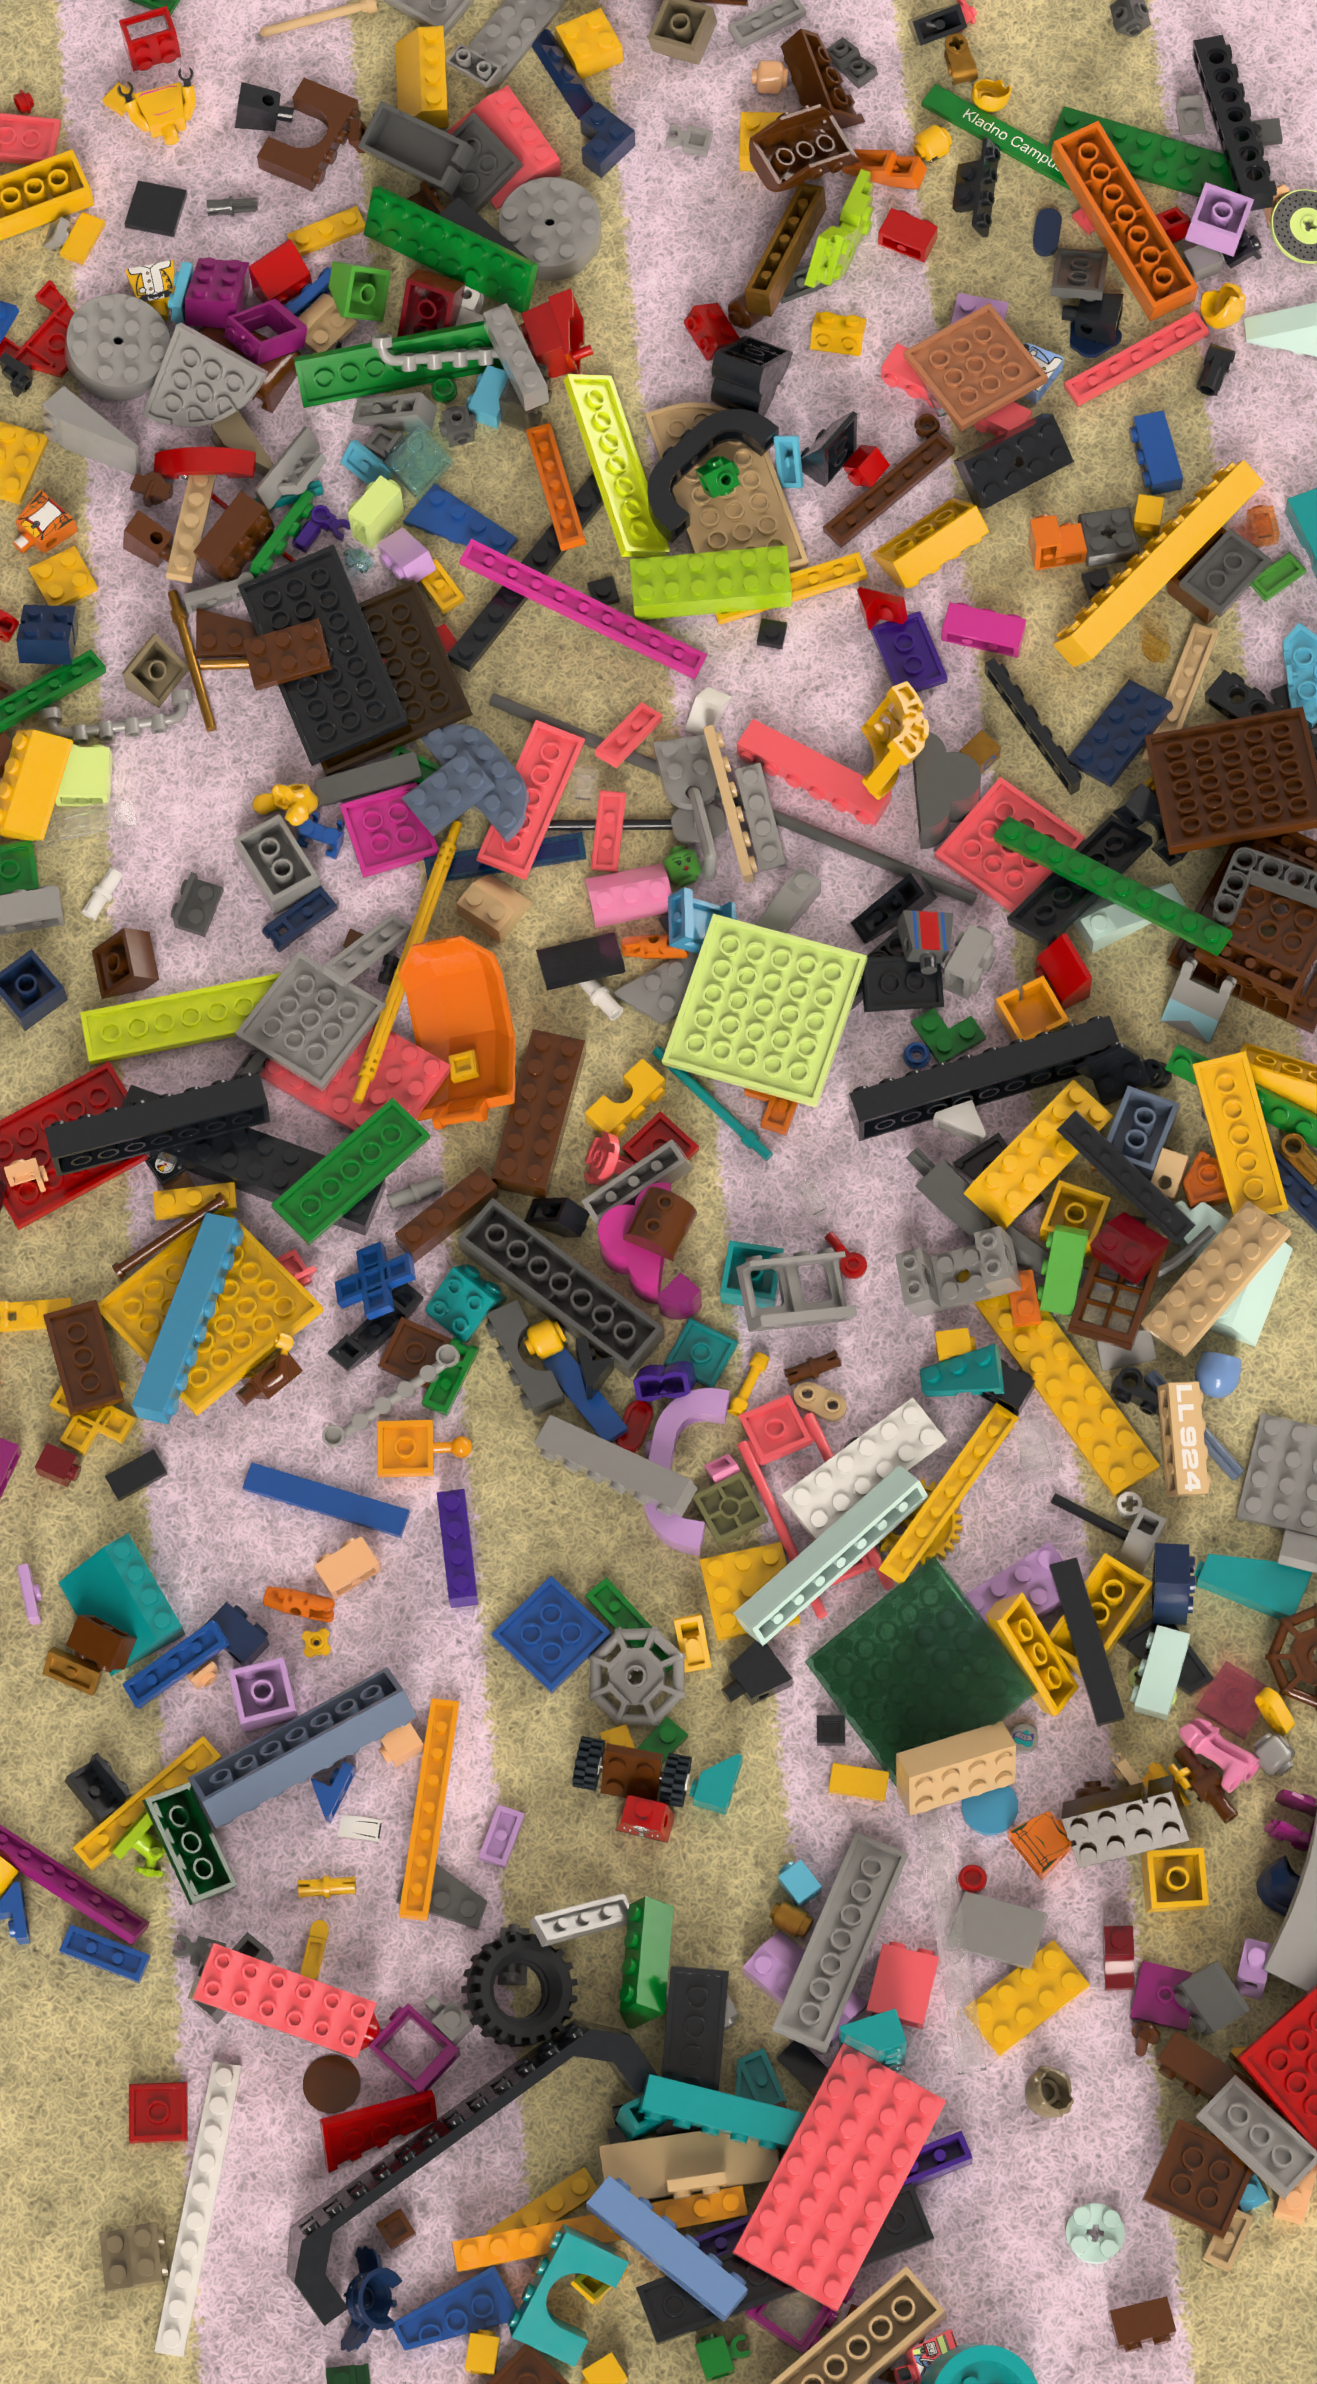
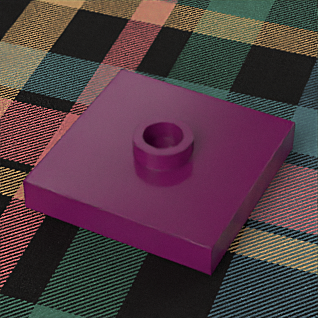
M1142 1961L1130 2018L1187 2032L1190 2015L1185 2008H1182L1177 2003L1172 1987L1192 1972Z

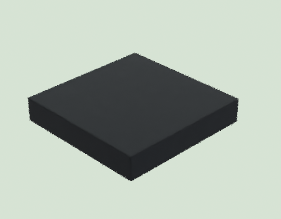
M138 180L124 223L125 228L175 237L188 195L187 190Z

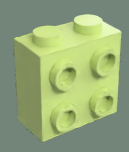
M380 475L375 482L372 481L368 484L364 495L359 500H355L348 509L352 537L371 550L375 548L377 543L381 541L404 514L401 488L394 480H387Z
M72 745L55 801L57 806L110 807L113 766L110 747L103 745H93L91 747Z

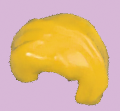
M1224 283L1219 291L1212 290L1202 293L1200 303L1201 315L1210 327L1226 329L1240 321L1245 312L1246 296L1238 285Z

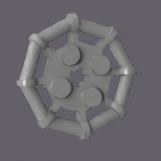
M653 1626L652 1628L622 1629L618 1627L614 1629L611 1637L593 1655L589 1656L590 1701L593 1700L614 1721V1725L617 1727L624 1724L653 1725L656 1727L660 1725V1721L682 1698L685 1699V1653H681L660 1632L659 1627ZM627 1640H646L644 1648H629ZM654 1643L670 1658L661 1661L651 1651ZM619 1644L621 1651L611 1662L605 1661L604 1659ZM673 1665V1688L665 1685L667 1679L665 1668ZM602 1666L608 1668L609 1673L608 1685L603 1688ZM633 1670L636 1672L641 1670L643 1672L641 1683L635 1682L633 1684L631 1682L633 1678L631 1672ZM662 1691L670 1693L663 1703L654 1710L652 1702ZM612 1692L621 1702L619 1710L605 1697L606 1694ZM644 1705L647 1714H627L629 1706Z

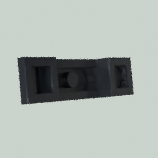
M408 1283L392 1290L394 1311L372 1320L367 1319L350 1336L346 1334L328 1351V1355L347 1372L357 1367L376 1352L393 1335L401 1317L408 1319L423 1301L424 1297Z

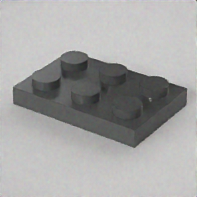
M1057 248L1051 296H1057L1061 299L1081 298L1086 301L1102 300L1108 252Z
M1229 529L1180 581L1179 587L1218 617H1221L1270 565L1271 558L1232 529Z

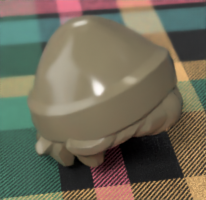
M1046 2065L1039 2066L1029 2076L1025 2086L1027 2106L1044 2118L1062 2117L1063 2114L1069 2113L1074 2103L1071 2096L1070 2076L1060 2069Z

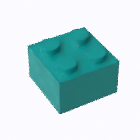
M729 1240L720 1290L721 1303L744 1306L736 1267L746 1263V1258L761 1255L763 1260L770 1259L771 1255L784 1253V1249ZM775 1270L751 1271L750 1275L756 1305L760 1308L776 1306L779 1284Z

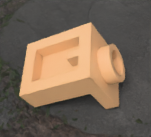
M208 1660L185 1677L198 1690L201 1686L205 1688L211 1685L216 1680V1674L219 1671L217 1665L213 1661Z

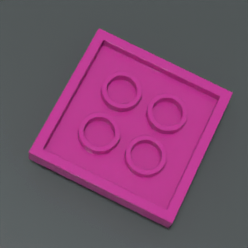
M416 782L340 804L363 878L438 855L439 849L435 837L430 834L402 799L403 796L417 786Z

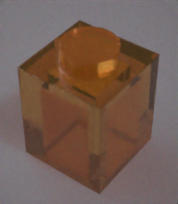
M1258 505L1248 509L1246 524L1251 544L1256 548L1278 544L1280 531L1274 506Z

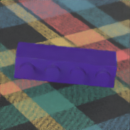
M465 1489L437 1492L450 1607L479 1605Z

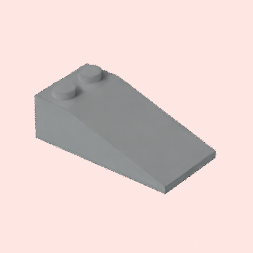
M65 386L60 388L42 404L44 433L52 443H58L66 450L131 475L141 474L138 445Z

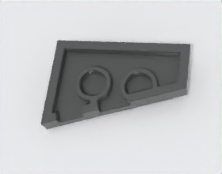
M436 1864L429 1914L478 1930L487 1906V1900ZM403 1884L396 1900L397 1904L401 1903Z

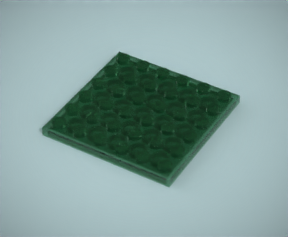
M933 1556L911 1574L904 1583H900L805 1661L884 1771L889 1773V1778L896 1788V1753L987 1725L993 1726L1003 1721L1038 1692L936 1556Z

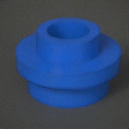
M918 1042L909 1044L903 1053L904 1062L912 1069L924 1068L930 1061L928 1047ZM914 1053H920L922 1055V1058L919 1060H914L912 1058V1055Z

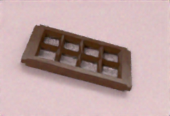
M1168 1246L1137 1286L1093 1257L1067 1331L1131 1351Z

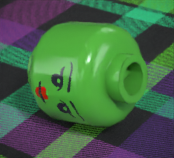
M684 845L670 849V855L663 860L669 881L672 884H678V887L698 881L702 868L696 852L693 849H685Z

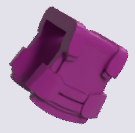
M1283 1789L1276 1794L1275 1802L1314 1817L1309 1834L1294 1828V1826L1282 1820L1278 1821L1275 1819L1266 1823L1264 1831L1268 1833V1836L1283 1842V1840L1291 1842L1294 1849L1308 1852L1317 1812V1805L1315 1804L1317 1799L1307 1794H1298L1294 1791Z

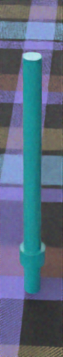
M657 1046L652 1054L662 1063L665 1050ZM666 1066L741 1137V1142L748 1149L752 1148L765 1161L772 1157L773 1153L759 1140L760 1137L752 1129L748 1130L687 1071Z

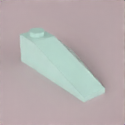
M1317 302L1244 318L1246 342L1274 349H1285L1299 355L1306 354L1317 357Z
M1173 883L1148 887L1186 906ZM1101 896L1074 922L1075 927L1092 953L1151 924L1146 919Z

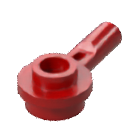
M829 1232L824 1238L835 1252L845 1251L846 1257L840 1261L841 1273L849 1279L862 1277L867 1270L865 1257L856 1252L850 1253L834 1232Z

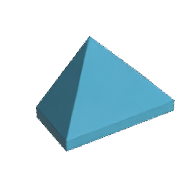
M774 436L777 473L781 488H803L799 436Z

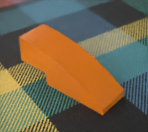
M853 149L860 162L842 169L843 173L855 177L863 169L871 172L870 181L889 187L916 190L920 189L927 171V167L919 156H897L894 150Z

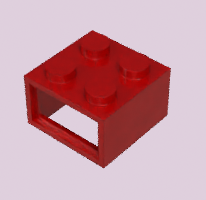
M167 6L119 20L124 47L133 72L137 70L146 71L153 65L160 63H172L176 58L181 57L176 29ZM164 15L166 30L131 40L127 26Z

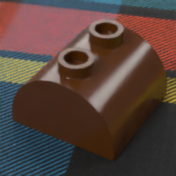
M649 1187L623 1236V1240L674 1261L697 1216V1211L692 1204L679 1195L662 1188Z

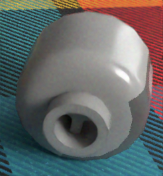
M1269 1732L1253 1745L1255 1749L1253 1754L1260 1759L1257 1764L1267 1775H1274L1278 1772L1282 1776L1294 1766L1291 1761L1295 1756V1750L1281 1734L1272 1735Z

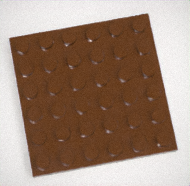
M1303 706L1145 735V743L1169 855L1317 828V762Z

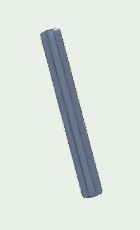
M1156 1370L1148 1373L1144 1379L1145 1383L1156 1394H1158L1157 1386L1167 1383ZM1206 1427L1204 1443L1207 1446L1208 1454L1231 1480H1236L1243 1474V1468Z

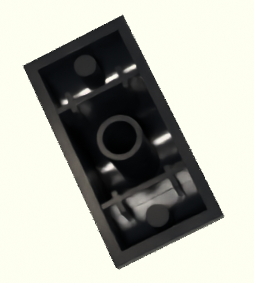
M747 335L717 350L711 372L712 377H714L711 401L730 409H744L765 416L774 398L777 385L780 384L788 369L793 352Z

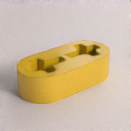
M1263 1688L1255 1697V1702L1272 1731L1285 1736L1295 1726V1722L1281 1696L1272 1688Z

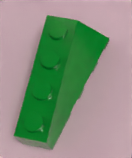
M647 1896L631 1903L626 1915L628 1924L627 1934L624 1939L625 1957L622 1964L623 1979L619 1998L621 2000L620 2014L628 2029H635L665 2013L674 1906Z

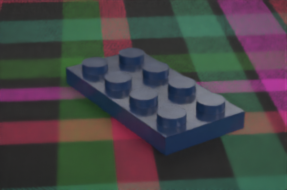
M1129 679L1067 758L1068 763L1111 788L1145 745V735L1153 734L1173 709L1172 702Z

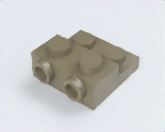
M156 2222L127 2226V2229L99 2233L106 2293L165 2284L164 2276H169L167 2258H162L161 2247L166 2246L164 2229H159Z

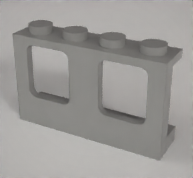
M833 1248L819 1250L817 1254L810 1255V1251H801L794 1253L793 1257H786V1253L771 1255L770 1259L764 1260L761 1255L746 1258V1263L736 1267L748 1331L756 1332L837 1323L856 1317V1306L846 1305L838 1260L846 1257L845 1251L834 1252ZM820 1264L824 1268L829 1300L808 1303L803 1298L798 1268L799 1266ZM773 1269L777 1274L782 1304L781 1306L760 1308L756 1305L750 1274L751 1271Z

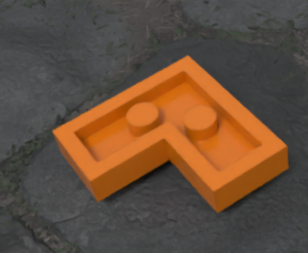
M745 1088V1096L768 1103L761 1121V1128L787 1136L799 1103Z

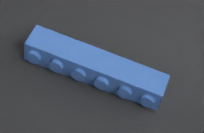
M608 2176L587 2201L586 2209L725 2322L747 2295L748 2289L745 2287V2280L735 2272L729 2274L722 2268L723 2263L712 2253L708 2255L703 2253L698 2248L700 2244L688 2234L685 2236L681 2235L675 2230L677 2225L665 2215L659 2217L652 2211L654 2207L648 2200L642 2196L637 2199L629 2192L631 2188L626 2182L618 2177L614 2180L611 2176Z

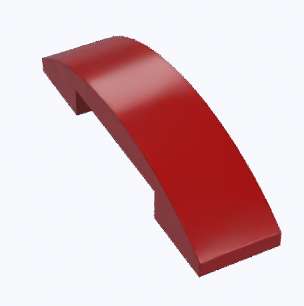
M225 447L169 449L155 453L153 472L160 474L163 479H179V475H227L228 478H254L256 453L249 450Z

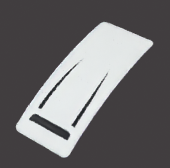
M342 1815L338 1837L379 1842L382 1820Z

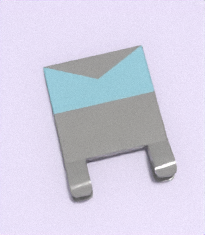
M1188 957L1187 961L1182 965L1180 975L1160 1021L1210 1044L1230 995L1237 983V979L1228 975L1223 981L1220 991H1217L1191 978L1198 960Z

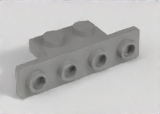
M304 427L254 489V494L260 504L266 507L267 510H271L282 495H299L307 489V485L320 473V469L327 460L323 453H316L320 445L309 427Z

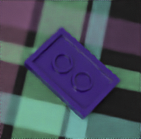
M921 611L907 615L908 619L903 625L888 621L871 629V634L892 686L908 681L917 693L948 682V677Z

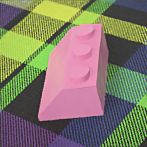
M663 863L584 879L595 928L668 913V896L672 892Z

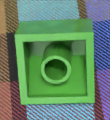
M333 261L329 289L340 316L383 322L391 271L373 266Z

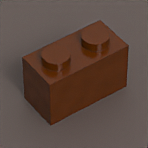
M78 1615L66 1646L75 1650L74 1654L79 1658L91 1659L97 1662L96 1667L112 1672V1670L125 1669L137 1638L95 1615Z
M1167 2296L1110 2310L1108 2314L1117 2350L1124 2348L1126 2353L1140 2350L1143 2348L1142 2343L1153 2341L1154 2345L1168 2343L1171 2341L1170 2336L1176 2334V2327Z

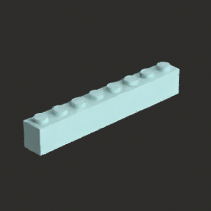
M900 1465L896 1467L733 1613L744 1631L764 1646L929 1498L920 1481Z

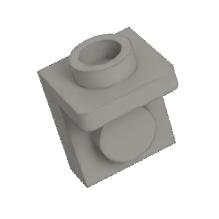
M1187 94L1177 98L1176 115L1180 136L1205 133L1202 95Z

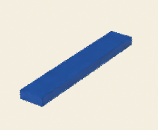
M252 1462L242 1487L244 1491L399 1538H402L410 1515V1510Z

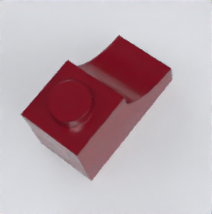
M1104 1926L1102 1938L1105 1991L1134 1990L1133 1926Z

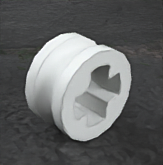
M1125 1492L1118 1498L1117 1511L1123 1518L1133 1519L1137 1517L1142 1507V1500L1134 1492ZM1127 1499H1132V1504H1137L1131 1512L1126 1511V1507H1122Z

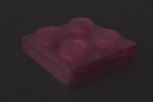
M1226 1661L1196 1706V1710L1245 1740L1261 1715L1255 1702V1697L1263 1688L1268 1686Z

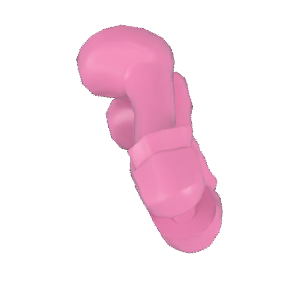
M1196 1718L1190 1724H1185L1179 1730L1180 1738L1195 1754H1201L1209 1758L1223 1770L1221 1786L1228 1793L1232 1792L1241 1781L1244 1783L1248 1782L1260 1768L1257 1764L1260 1759L1253 1753L1245 1751L1225 1740L1219 1734L1220 1728L1212 1726L1211 1722L1202 1718Z

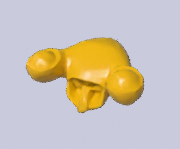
M275 784L271 788L272 793L259 794L254 797L252 802L253 810L260 815H267L271 811L275 812L277 810L285 811V820L294 826H299L307 821L309 815L318 807V797L310 790L307 784H291L287 786Z

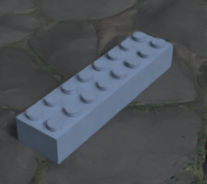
M386 1667L188 1777V1780L215 1828H218L222 1825L230 1824L236 1817L247 1811L255 1810L266 1800L280 1796L293 1785L305 1782L311 1775L320 1770L332 1767L336 1761L345 1756L357 1753L360 1748L372 1741L382 1739L385 1734L397 1727L407 1725L417 1715L405 1691L389 1668Z

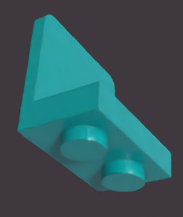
M469 1264L452 1267L425 1309L430 1317L457 1339L462 1340V1342L469 1341L489 1310L500 1307L507 1298L501 1293V1288L491 1281H486L480 1276V1271Z

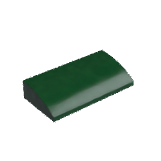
M190 1782L142 1800L190 1905L218 1897L238 1886Z

